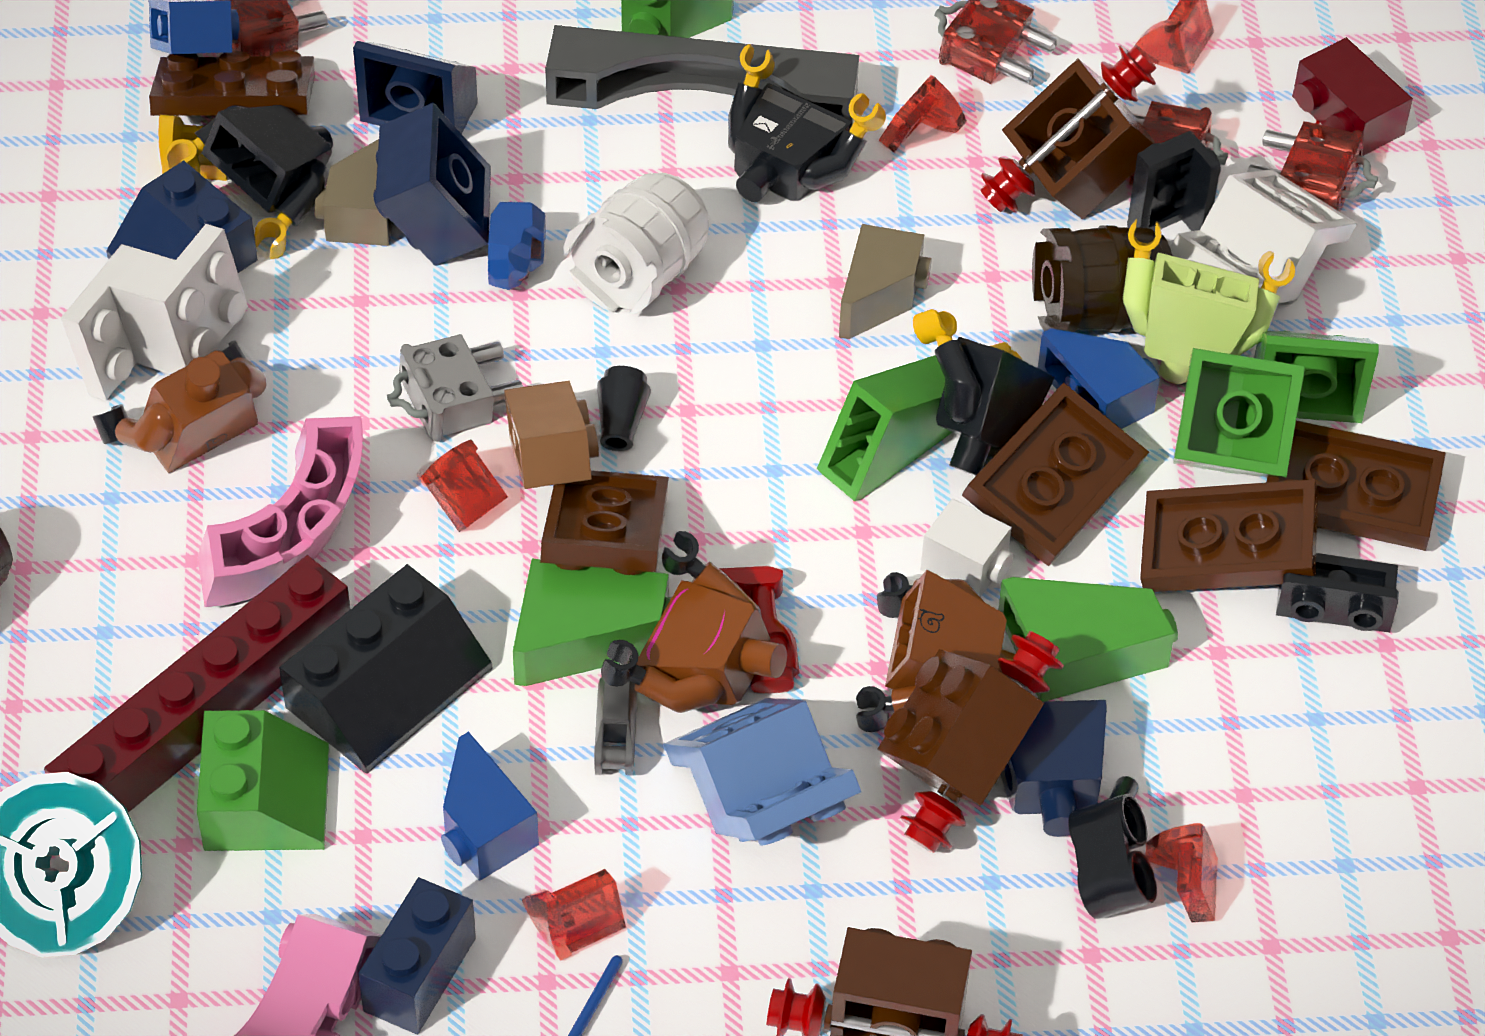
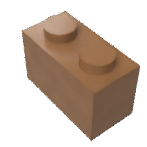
M570 380L504 390L509 439L524 489L591 480L590 458L599 457L597 433L594 423L590 424L586 400H576Z

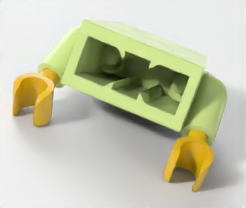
M1137 219L1131 224L1128 239L1135 248L1134 258H1128L1123 304L1134 331L1146 337L1144 353L1148 357L1162 360L1159 367V374L1162 378L1174 384L1186 383L1193 348L1240 356L1262 341V334L1268 331L1281 298L1276 294L1278 288L1290 283L1295 276V266L1292 260L1288 258L1282 274L1272 277L1269 275L1268 270L1273 262L1274 253L1268 251L1263 254L1258 263V270L1264 281L1261 288H1258L1259 278L1158 252L1156 260H1150L1151 250L1159 244L1162 236L1159 222L1156 221V237L1150 243H1141L1136 239Z

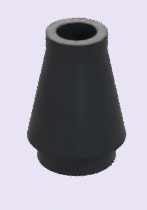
M617 365L606 369L603 378L597 382L601 424L600 444L608 450L627 451L633 447L634 435L651 395V388L647 384V376L643 371L631 366Z

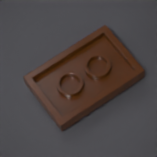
M232 51V53H222L219 57H198V54H169L167 57H160L149 94L150 116L217 115L218 111L225 110L232 105L245 107L282 105L288 107L296 115H308L315 79L314 56H301L296 51H279L271 56H250L243 51Z
M1063 382L972 479L961 496L982 513L1010 526V536L1049 567L1137 470L1149 454V451Z
M1296 420L1287 477L1268 476L1267 482L1315 479L1318 490V528L1426 551L1431 534L1446 452Z
M591 470V480L553 485L541 540L540 563L555 564L557 567L565 570H580L585 567L611 568L615 572L624 575H637L644 571L656 572L668 497L669 477Z
M1316 480L1146 491L1140 572L1142 587L1152 589L1153 592L1278 585L1282 584L1285 573L1315 577L1318 518Z

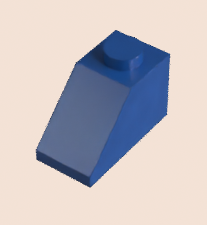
M148 0L150 48L169 54L232 53V40H238L239 16L236 9H231V0Z
M1052 328L1042 332L1038 368L1055 377L1052 385L1056 389L1064 382L1121 429L1154 413L1160 377L1152 362L1147 358H1142L1128 342Z
M468 731L458 738L443 804L445 833L441 835V841L450 859L457 866L466 864L475 877L481 881L539 845L538 814L472 734Z

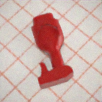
M771 566L719 568L737 583L759 606L762 620L771 639L770 642L783 644L786 647L787 661L782 675L777 679L755 675L750 683L751 690L760 694L782 693L792 690L794 688V677L800 673L797 644L792 631L777 619L775 600L783 592V570Z

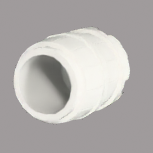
M665 172L646 173L639 176L625 187L618 189L602 202L601 208L596 213L588 215L568 232L564 244V254L567 255L571 251L575 264L569 272L583 293L603 309L615 312L621 307L631 309L628 314H637L660 295L662 287L684 273L689 263L704 247L710 227L708 211L702 198L693 187L678 176Z

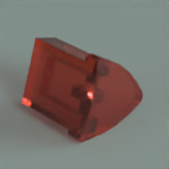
M1179 0L1168 19L1148 28L1139 37L1135 45L1153 63L1189 74L1214 33L1207 1Z
M930 75L895 114L879 138V141L895 153L921 123L937 130L958 133L967 120L951 92L935 76Z
M472 439L462 442L422 466L416 474L421 484L428 488L458 532L469 527L508 498L476 451L479 448Z
M1201 823L1178 826L1162 831L1148 840L1145 848V856L1148 861L1159 866L1178 870L1177 892L1191 923L1215 921L1218 857L1205 826Z
M602 869L552 893L549 890L540 889L522 899L523 905L536 929L560 961L572 956V952L626 928L616 881L606 869Z

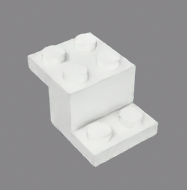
M1274 170L1231 174L1223 185L1201 229L1177 233L1170 249L1172 255L1178 258L1259 278L1258 288H1261L1264 281L1258 270V263L1263 254L1268 251L1274 253L1273 262L1268 270L1269 275L1272 277L1282 274L1289 258L1294 263L1295 276L1290 283L1280 286L1276 294L1281 297L1279 303L1297 300L1326 246L1347 242L1357 223Z
M205 224L177 260L121 244L60 319L88 394L107 400L120 383L128 378L136 364L172 374L187 366L194 358L204 357L215 351L234 324H237L242 319L248 304L224 229Z

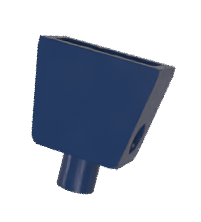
M1106 700L1044 701V705L1001 773L1011 809L1019 815L1041 814L1043 831L1049 836L1065 837L1070 835L1068 824L1070 813L1098 803L1103 769L1107 713Z

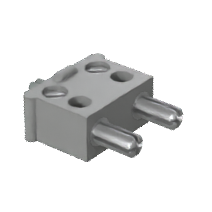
M458 334L415 346L403 344L400 349L399 373L393 380L394 391L387 394V400L391 408L401 407L408 415L420 418L430 439L438 442L442 440L444 435L492 423L493 406L505 403L504 390L523 387V384L520 380H514L490 387L479 365L502 360L504 358V350L501 343L496 341L469 348L463 335ZM401 382L414 408L406 400L398 398L402 393Z

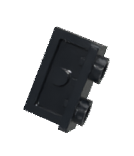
M1191 130L1165 142L1152 144L1137 154L1127 227H1130L1137 219V227L1151 228L1155 231L1156 221L1159 222L1161 229L1182 220L1191 231L1201 229L1215 202L1221 167L1215 152L1211 148L1205 147Z
M1316 553L1315 577L1294 573H1285L1283 575L1282 584H1279L1276 616L1295 618L1302 622H1322L1349 626L1361 631L1375 630L1390 633L1399 601V591L1396 589L1398 565Z

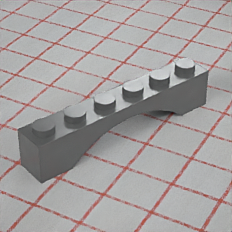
M554 25L545 66L546 105L599 109L621 99L644 93L668 90H703L734 96L738 82L744 83L746 71L740 62V53L748 44ZM751 44L754 48V56L750 62L751 67H758L763 64L767 50L770 51L775 62L773 73L768 78L760 80L758 88L763 89L767 83H770L852 121L853 125V118L849 113V104L858 91L860 55Z

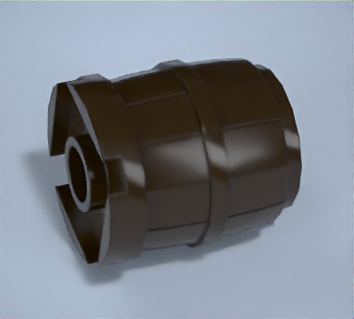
M1100 225L1098 228L1075 231L1064 227L1043 228L1040 231L1047 239L1046 242H1035L1033 249L1032 292L1034 301H1044L1047 316H1037L1043 331L1052 328L1074 333L1076 330L1120 332L1121 329L1133 328L1123 304L1128 258H1134L1135 248L1128 239L1130 227ZM1136 227L1135 237L1141 243H1150L1156 237L1155 231L1151 228ZM1163 234L1159 244L1151 250L1150 260L1155 261L1158 252L1172 256L1169 243Z

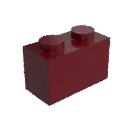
M1347 37L1299 60L1292 97L1302 110L1309 112L1329 131L1331 137L1336 142L1356 146V155L1364 156L1405 135L1413 98Z

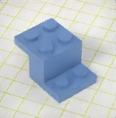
M765 698L663 744L672 766L691 769L715 833L738 838L740 842L757 840L759 845L763 846L780 841L793 833L791 824L811 816L812 821L832 817L846 809L843 800L862 792L853 769L831 766L806 700Z

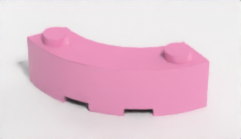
M361 416L306 418L295 448V476L283 496L274 504H268L263 509L244 518L222 524L207 525L198 553L204 607L229 605L254 598L306 555L315 559L320 554L340 523L358 475L363 445Z
M297 914L295 923H289L282 935L278 950L281 961L266 993L249 1020L233 1036H340V1034L333 1032L338 1020H344L351 1008L357 1010L361 1001L358 973L382 935L318 914Z

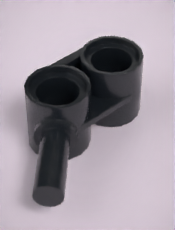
M1122 776L1116 781L1108 799L1074 810L1069 815V832L1075 848L1078 867V890L1085 909L1094 919H1102L1151 904L1157 897V883L1150 862L1141 851H1129L1144 846L1148 838L1145 816L1135 799L1139 786L1136 780L1129 776Z

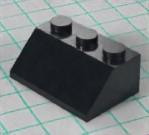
M406 564L288 659L279 669L285 708L367 774L492 669V662L449 596L410 565Z

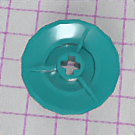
M69 772L31 775L3 790L0 793V936L9 945L38 956L79 954L108 939L131 912L142 879L141 840L126 807L100 783ZM60 856L64 860H69L70 867L68 872L59 873V870L50 868L51 857Z

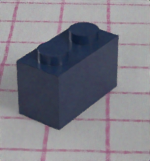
M418 877L358 973L363 1012L416 1035L420 1033L476 939L473 899Z

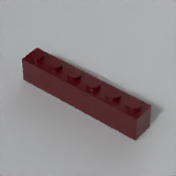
M306 555L44 767L45 774L69 772L100 783L126 807L129 813L201 753L204 711L253 710L282 686L279 667L350 610L348 586L309 555Z

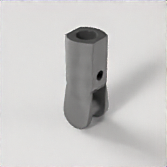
M602 677L599 679L594 745L595 775H602V769H624L625 775L633 776L638 692L635 691V684L631 681L623 686L615 687L604 682ZM604 742L626 743V746H604Z

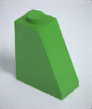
M936 355L853 381L817 466V470L853 501L863 499L953 433L938 426L936 422V415L945 386V377Z
M532 558L512 651L514 685L529 686L600 669L604 660L610 659L607 656V651L610 643L614 640H625L633 644L640 656L672 598L669 597V574L644 571L637 575H624L615 572L611 568L599 567L565 570L557 567L555 564L540 563V559Z
M1020 577L1006 578L1001 582L998 610L1003 612L1007 620L1005 631L1015 651L1017 652L1018 648L1011 637L1017 635L1025 639L1029 631L1046 638L1060 649L1055 658L1064 667L1063 669L1049 668L1045 673L1043 679L1050 690L1049 692L1036 693L1038 699L1042 702L1169 667L1172 646L1178 640V629L1173 614L1169 609H1162L1152 589Z

